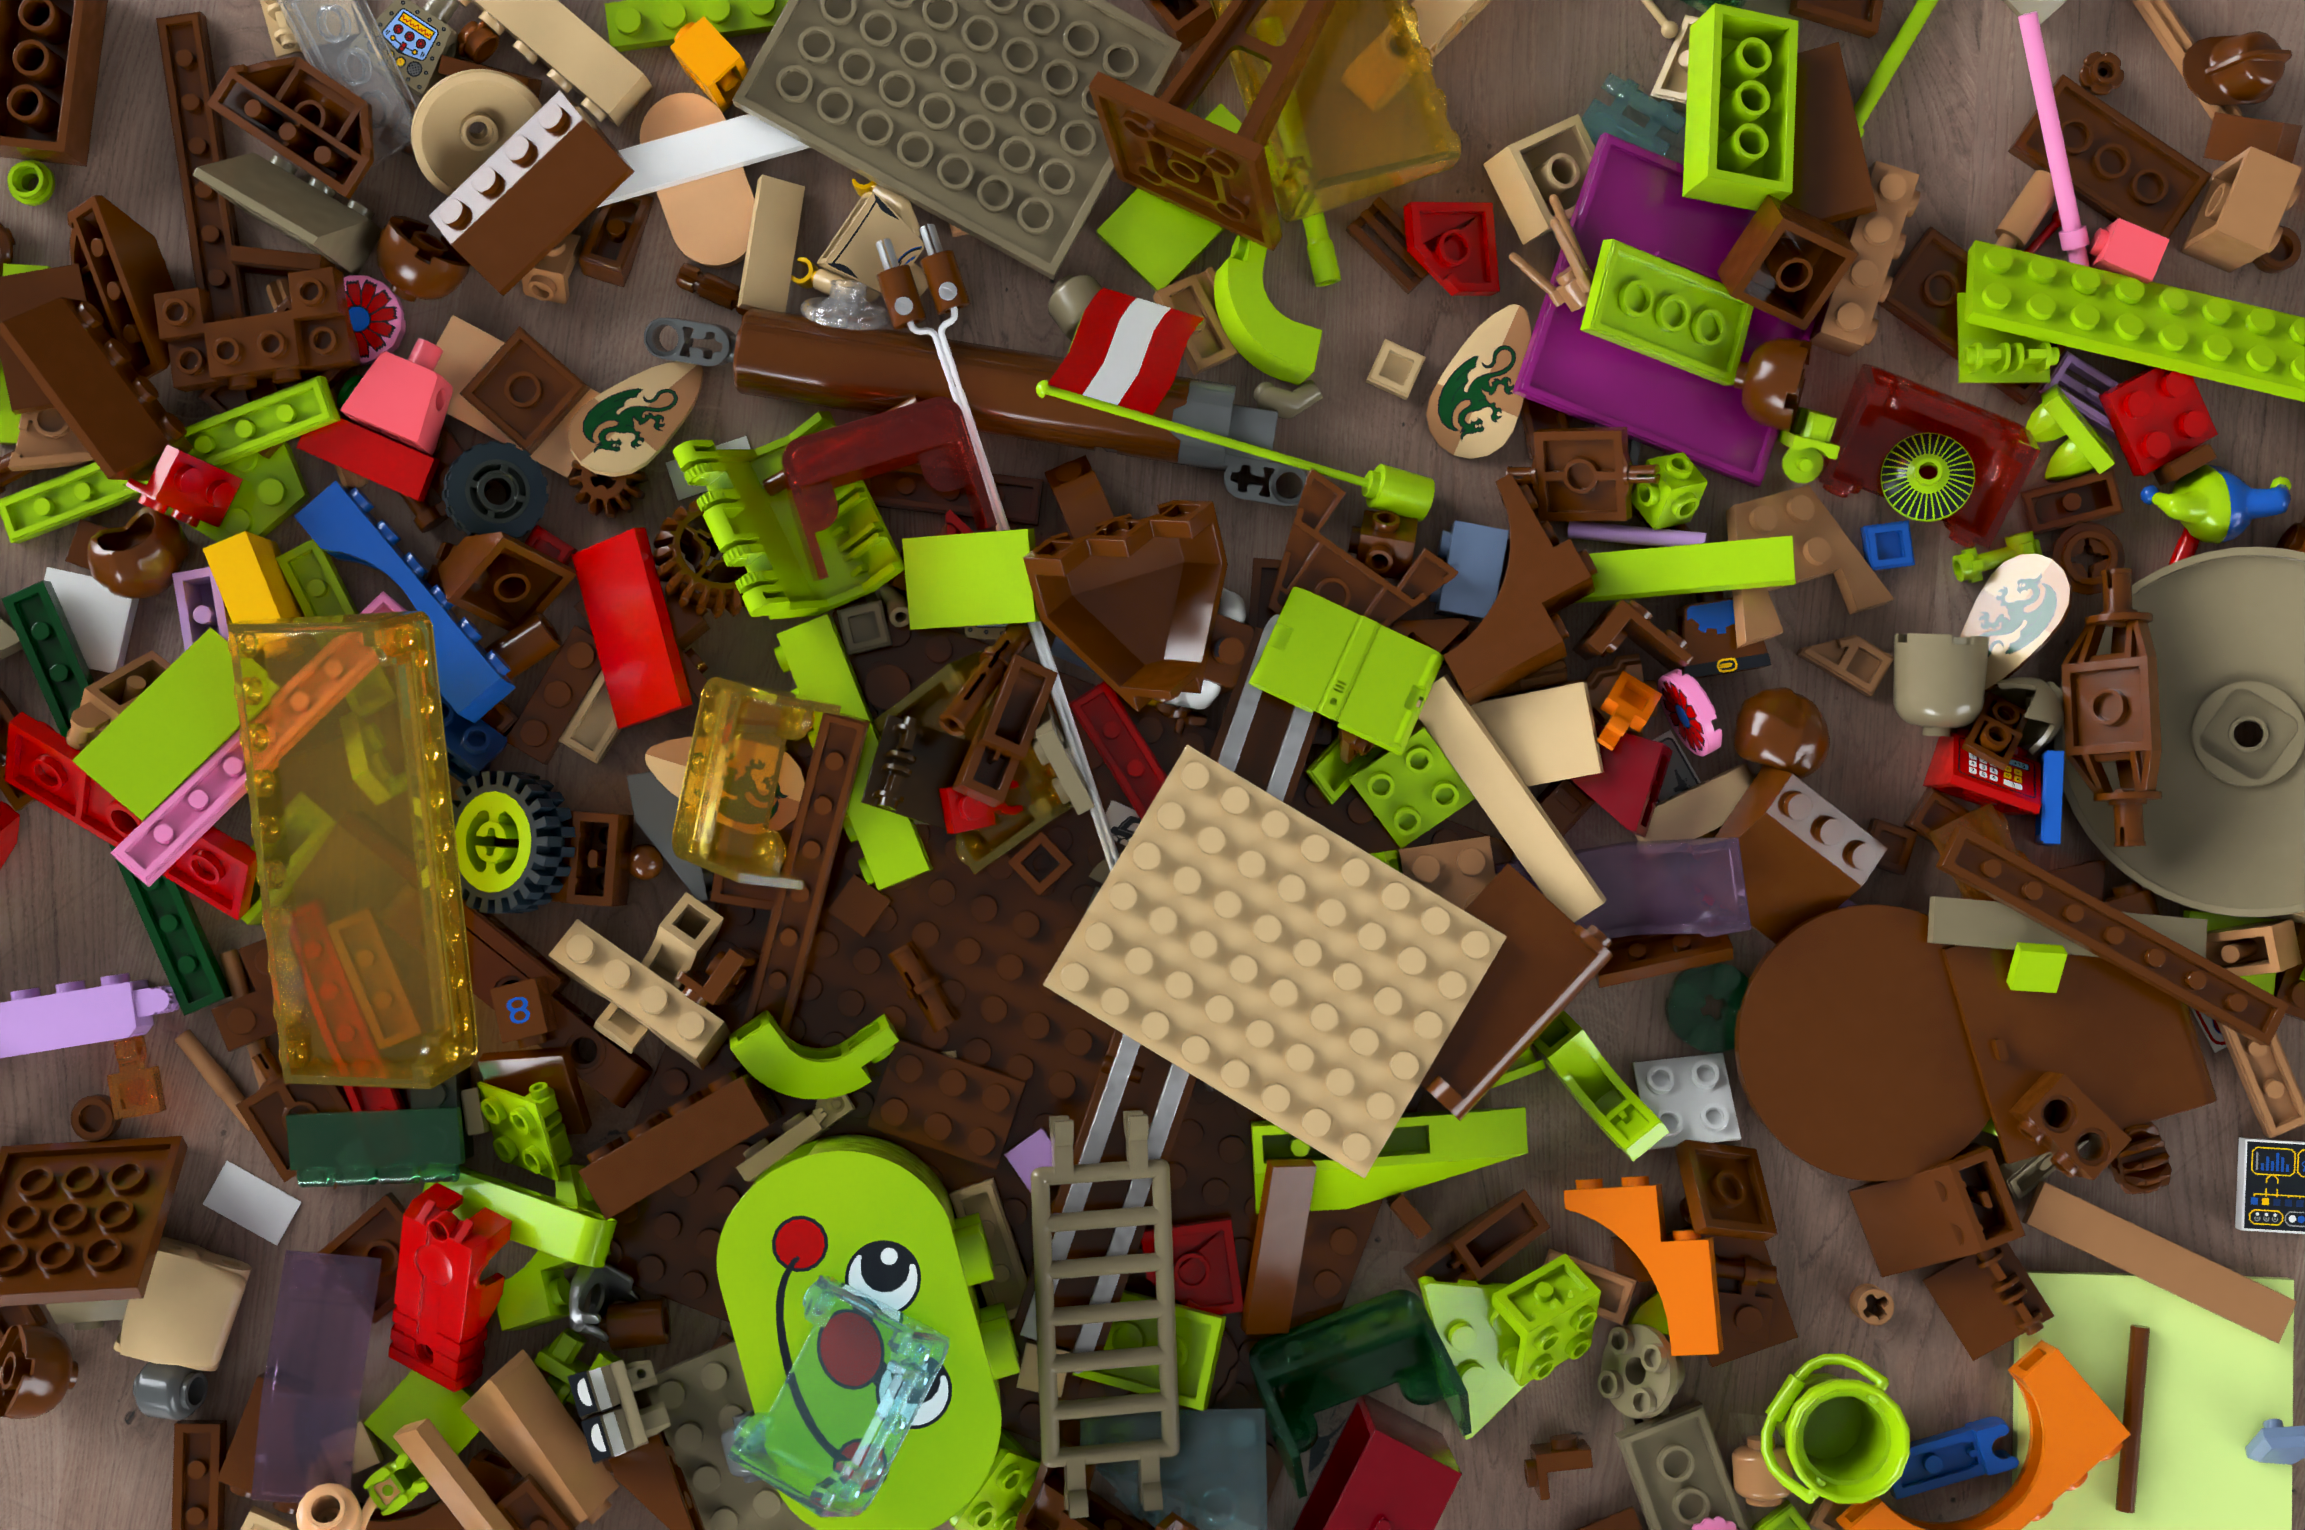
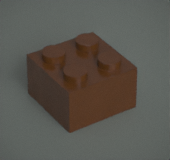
M1768 194L1717 270V273L1730 296L1800 329L1806 330L1859 254L1843 230Z

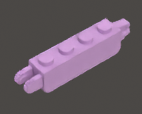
M129 973L100 977L101 986L87 989L85 988L84 980L56 984V994L41 996L40 988L10 992L11 1001L0 1003V1058L146 1035L154 1025L153 1015L179 1010L180 1005L170 985L149 988L147 980L130 981Z

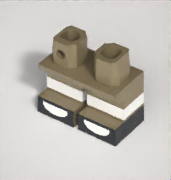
M619 1360L607 1366L567 1376L579 1417L582 1420L622 1406L619 1410L581 1422L592 1461L595 1465L648 1444L649 1437L657 1435L671 1426L664 1401L639 1410L634 1396L635 1392L658 1385L651 1360L636 1361L626 1365L623 1360Z

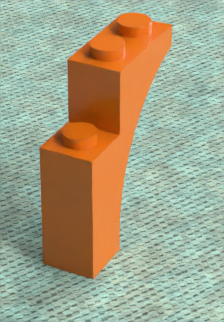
M1649 1176L1621 1177L1622 1186L1611 1187L1603 1186V1178L1575 1180V1189L1563 1190L1566 1210L1582 1214L1611 1230L1632 1249L1646 1267L1656 1285L1664 1306L1670 1336L1671 1356L1720 1354L1724 1347L1713 1237L1701 1238V1234L1694 1233V1229L1673 1230V1239H1667L1662 1184H1650Z

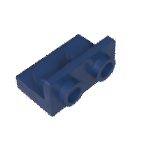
M437 688L406 717L404 741L464 786H469L467 780L472 776H482V772L490 771L491 762L507 746V738L482 719L473 723L458 715Z

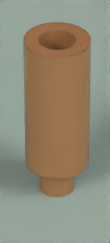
M2036 170L1995 230V234L1999 238L1995 245L2012 249H2022L2056 200L2051 173L2044 170Z

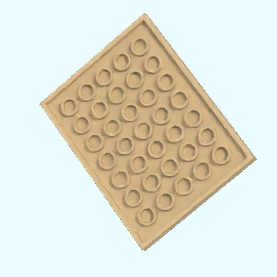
M1186 745L1043 983V986L1365 1179L1507 936L1191 746Z

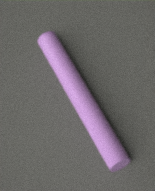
M1569 521L1568 538L1656 547L1707 543V533L1670 529L1653 530V528L1586 521Z

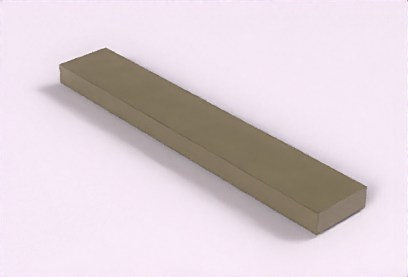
M1938 896L1930 897L1927 943L2015 950L2017 942L2063 945L2068 955L2099 957L2000 902ZM2122 912L2206 958L2208 919Z

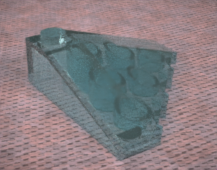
M1265 1409L1179 1410L1180 1451L1176 1456L1160 1458L1163 1510L1144 1511L1143 1503H1139L1137 1492L1139 1478L1138 1460L1096 1464L1095 1471L1097 1470L1117 1490L1114 1495L1139 1520L1144 1517L1155 1529L1157 1524L1173 1511L1200 1530H1267ZM1161 1411L1080 1418V1446L1162 1438Z

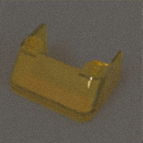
M720 677L710 678L701 693L672 833V847L675 855L682 860L738 883L802 890L803 880L780 871L786 857V846L781 835L776 830L768 828L787 739L798 741L811 730L815 719L814 711L839 715L841 706L809 696Z

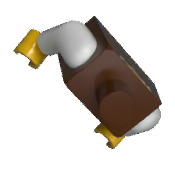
M1225 588L1222 590L1201 694L1181 692L1177 698L1165 701L1166 704L1192 709H1205L1211 705L1217 696L1233 690L1236 686L1255 627L1245 621V604L1238 594ZM1153 698L1148 704L1156 707L1157 702H1163L1155 701Z

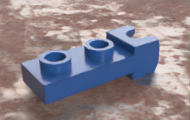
M1990 1416L1966 1423L1961 1428L1910 1442V1456L1902 1476L1890 1488L1891 1495L1898 1500L1987 1474L1991 1476L2017 1468L2019 1461L2016 1457L2011 1456L2004 1449L1992 1451L1993 1442L1997 1438L2009 1433L2007 1423L2000 1417Z

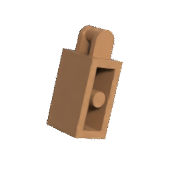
M151 650L84 688L81 705L71 715V728L66 735L67 744L76 750H83L171 664Z

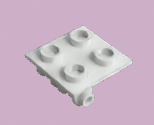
M1723 1053L1634 1062L1632 1064L1639 1099L1663 1122L1669 1131L1667 1135L1649 1150L1675 1147L1684 1140L1709 1143L1741 1140Z

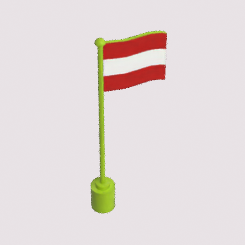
M1104 287L1096 293L1083 312L1068 354L1049 382L1048 380H1042L1036 386V393L1040 398H1044L1046 394L1310 471L1312 468L1321 475L1362 486V496L1366 497V504L1372 509L1391 511L1399 516L1417 518L1418 522H1421L1428 514L1433 502L1435 492L1434 480L1423 475L1379 464L1374 471L1369 470L1364 478L1152 416L1174 382L1189 338L1205 318Z

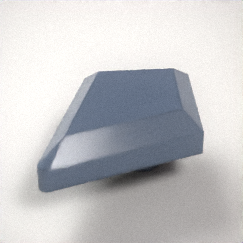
M2268 1419L2263 1422L2264 1428L2245 1447L2247 1458L2262 1463L2293 1465L2305 1458V1426L2284 1427L2282 1420Z

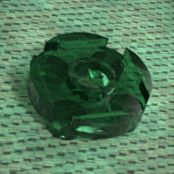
M1722 963L1681 971L1672 982L1673 986L1669 990V996L1666 998L1665 1003L1666 1018L1673 1033L1681 1041L1700 1051L1720 1053L1734 1049L1738 1009L1740 1010L1743 997L1749 985V978L1734 966ZM1710 994L1715 1000L1722 999L1723 1007L1719 1010L1720 1016L1716 1019L1710 1014L1703 1016L1700 1009L1706 1005L1704 997Z

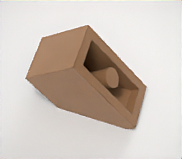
M2293 918L2248 923L2207 931L2206 959L2237 976L2282 972L2300 965L2302 960Z

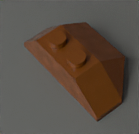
M300 57L264 61L248 66L244 64L230 66L206 104L349 200L374 162L372 105Z
M94 195L67 213L68 225L72 228L69 242L71 264L79 263L82 268L89 303L100 312L104 319V323L101 325L111 338L118 340L129 351L132 358L129 362L136 372L150 379L167 369L170 363L168 343L159 339L154 294L175 291L155 236L104 196Z

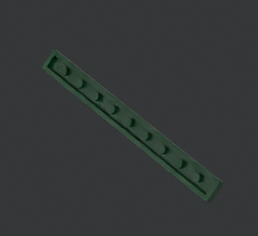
M42 580L1 599L59 732L66 738L67 732L71 728V715L81 705L84 688L93 684L94 679L51 581ZM109 844L111 850L113 851L116 847ZM116 860L183 1015L192 1014L231 997L229 987L186 889L162 875L148 887Z

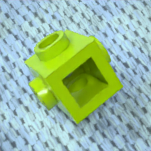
M1684 452L1647 459L1645 465H1659L1660 471L1656 474H1660V481L1658 484L1637 483L1631 496L1632 504L1653 530L1691 522L1708 484L1706 478Z

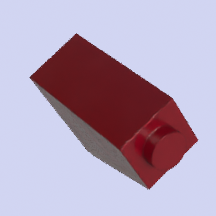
M1595 724L1598 738L1604 727ZM1625 733L1623 737H1620L1613 751L1599 743L1604 769L1603 773L1571 778L1570 780L1627 830L1645 838L1673 750L1664 743Z

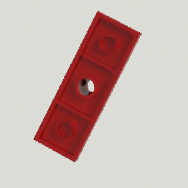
M21 711L9 722L5 781L114 847H117L142 821L72 761L82 750L70 747L66 742V738L55 732L50 725L37 721ZM212 826L162 876L238 921L250 909L260 854L253 851L245 842L235 840Z

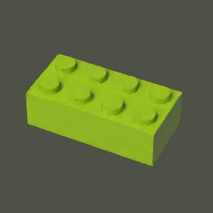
M1715 3L1690 26L1682 197L1757 211L1768 194L1782 201L1792 193L1798 49L1797 20Z

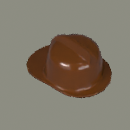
M2260 31L2242 35L2208 37L2198 40L2187 50L2183 59V76L2193 94L2210 105L2258 104L2265 102L2273 94L2276 83L2283 76L2285 63L2292 57L2291 50H2282L2274 38Z

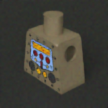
M394 0L354 42L351 49L364 62L422 99L430 88L445 77H448V75L438 73L441 56L446 55L458 58L460 55L458 52L460 45L457 39L458 34L447 25L460 4L456 0H428L424 7L421 8L410 0Z

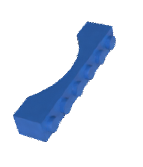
M335 480L294 517L317 545L339 561L359 563L382 571L404 590L416 608L426 632L430 653V681L458 715L476 723L516 688L506 676L511 671L510 667L493 649L487 653L478 641L483 638V635L465 616L459 620L451 610L455 605L446 600L444 589L439 584L432 587L423 577L429 572L425 565L411 551L406 555L397 546L401 537L384 519L377 522L371 515L370 511L375 506L368 497L357 487L350 491Z

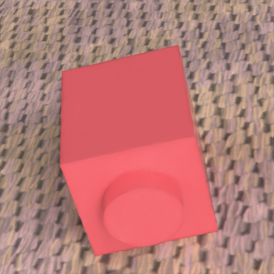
M2119 218L2104 229L2099 228L2095 232L2087 249V253L2092 255L2089 265L2092 268L2126 275L2148 284L2153 281L2170 239Z

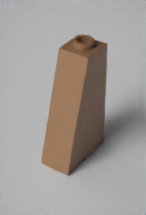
M522 1349L489 1378L460 1409L524 1478L528 1474L533 1476L575 1528L585 1519L592 1525L612 1506L607 1498L619 1485L611 1473L606 1470L603 1462L596 1465L593 1463L586 1437L532 1359Z

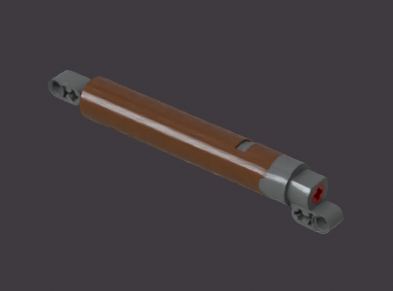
M753 307L743 315L737 335L722 325L680 318H657L649 323L644 332V344L647 350L655 357L703 366H719L733 362L734 385L740 394L876 416L912 396L918 395L925 406V411L908 421L963 429L932 336ZM668 325L672 326L678 334L677 346L671 351L666 350L660 343V333ZM714 336L715 341L722 343L723 346L722 351L714 353L709 348L692 347L694 338L713 339ZM947 339L961 386L965 392L978 432L1095 451L1096 447H1100L1106 452L1117 453V455L1223 471L1224 484L1227 491L1234 497L1282 506H1295L1299 504L1307 477L1303 469L1046 394L1044 398H1040L1036 393L1037 384L1042 380H1048L1049 382L1065 358ZM1175 376L1172 386L1152 416L1272 450L1278 411L1233 404L1236 385ZM1242 465H1248L1252 475L1264 477L1263 468H1273L1269 478L1270 494L1260 493L1263 487L1262 483L1249 482L1247 489L1238 488V481L1231 479L1232 472H1240ZM1285 472L1296 473L1302 480L1301 490L1292 497H1285L1276 489L1278 477Z

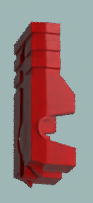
M435 1183L414 1198L403 1214L394 1303L397 1306L393 1310L392 1321L395 1324L391 1328L390 1339L393 1342L389 1346L388 1357L455 1393L471 1385L482 1376L483 1364L481 1363L485 1355L484 1341L487 1339L488 1331L486 1324L489 1322L503 1295L505 1276L497 1272L482 1281L479 1279L482 1271L488 1265V1261L510 1240L512 1221L486 1207L471 1218H466L465 1221L459 1220L452 1211L463 1204L464 1196L439 1183Z

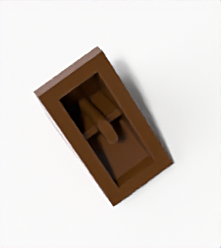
M2215 112L2203 158L2228 162L2252 146L2292 163L2302 125Z

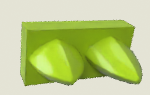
M2054 384L2041 394L2042 403L2032 412L2028 419L2024 439L2029 442H2048L2065 435L2069 437L2051 457L2045 473L2046 480H2068L2081 476L2094 468L2101 474L2115 464L2112 450L2057 384Z

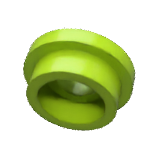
M25 160L19 162L8 173L7 181L10 193L17 201L25 205H41L48 201L54 193L55 177L52 171L39 161ZM35 177H38L39 182L37 187L34 190L29 191V181Z

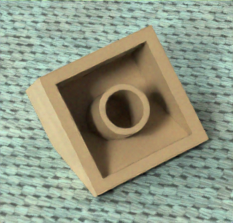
M1579 114L1508 145L1483 164L1523 245L1553 231L1550 221L1556 218L1549 201V197L1552 194L1558 196L1568 220L1572 218L1595 151V146Z

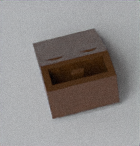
M1975 1142L1969 1144L1950 1160L1916 1173L1915 1176L1891 1181H1872L1848 1191L1882 1278L1981 1253L2026 1236L1992 1148Z

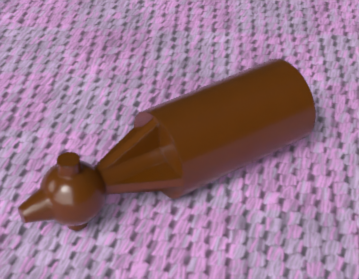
M538 612L484 649L487 653L493 649L501 656L511 669L506 676L512 680L560 648L562 641L549 620L542 613Z

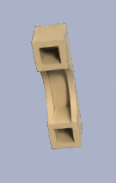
M576 919L548 955L560 971L593 994L607 999L653 1032L667 1046L701 1070H704L731 1034L722 1019L689 999L682 991L578 919Z

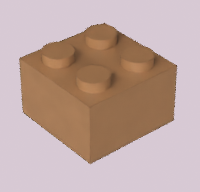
M2251 146L2214 170L2180 252L2228 273L2247 263H2252L2256 258L2265 253H2270L2281 238L2283 228L2279 226L2284 211H2288L2299 195L2300 185L2296 183L2302 167Z

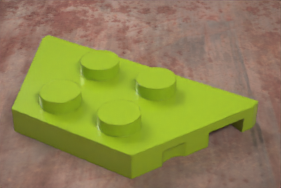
M1423 1276L1418 1278L1458 1427L1460 1433L1467 1440L1479 1432L1526 1385L1519 1386L1514 1380L1521 1337L1492 1306L1493 1294L1510 1284L1492 1282L1482 1285L1473 1280L1458 1279V1283L1438 1282L1433 1277Z

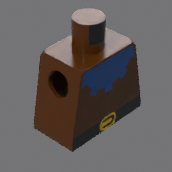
M1724 591L1696 593L1697 603L1684 605L1676 609L1675 633L1687 642L1689 647L1686 651L1694 657L1688 666L1679 668L1682 670V676L1689 674L1698 679L1760 669L1771 665L1764 640L1737 648L1733 597L1725 598Z

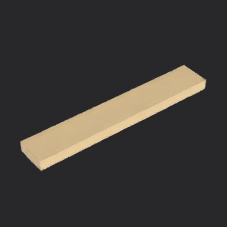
M1446 674L1434 682L1418 718L1543 895L1573 922H1576L1604 904L1607 900L1449 675ZM1418 700L1416 704L1417 707H1419L1421 704L1420 700Z

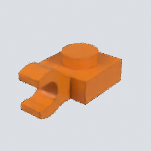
M1623 670L1600 707L1601 710L1611 715V718L1599 735L1597 742L1613 751L1628 727L1640 733L1662 694Z

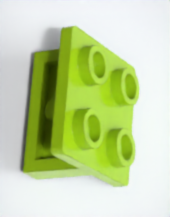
M1001 1428L998 1450L987 1478L968 1504L949 1519V1523L957 1530H1016L1015 1525L1019 1511L1031 1491L1041 1460L1033 1458L1007 1430Z

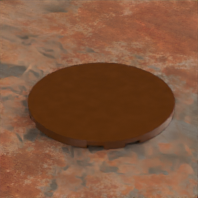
M1879 904L1852 905L1823 912L1791 929L1790 933L1783 937L1771 950L1766 952L1748 980L1749 985L1743 997L1740 1010L1738 1009L1735 1026L1737 1070L1748 1102L1759 1121L1765 1125L1768 1131L1785 1149L1811 1166L1833 1175L1862 1181H1891L1915 1176L1916 1173L1942 1164L1957 1155L1975 1139L1991 1118L1989 1106L1941 949L1955 945L1927 943L1929 916L1902 907Z

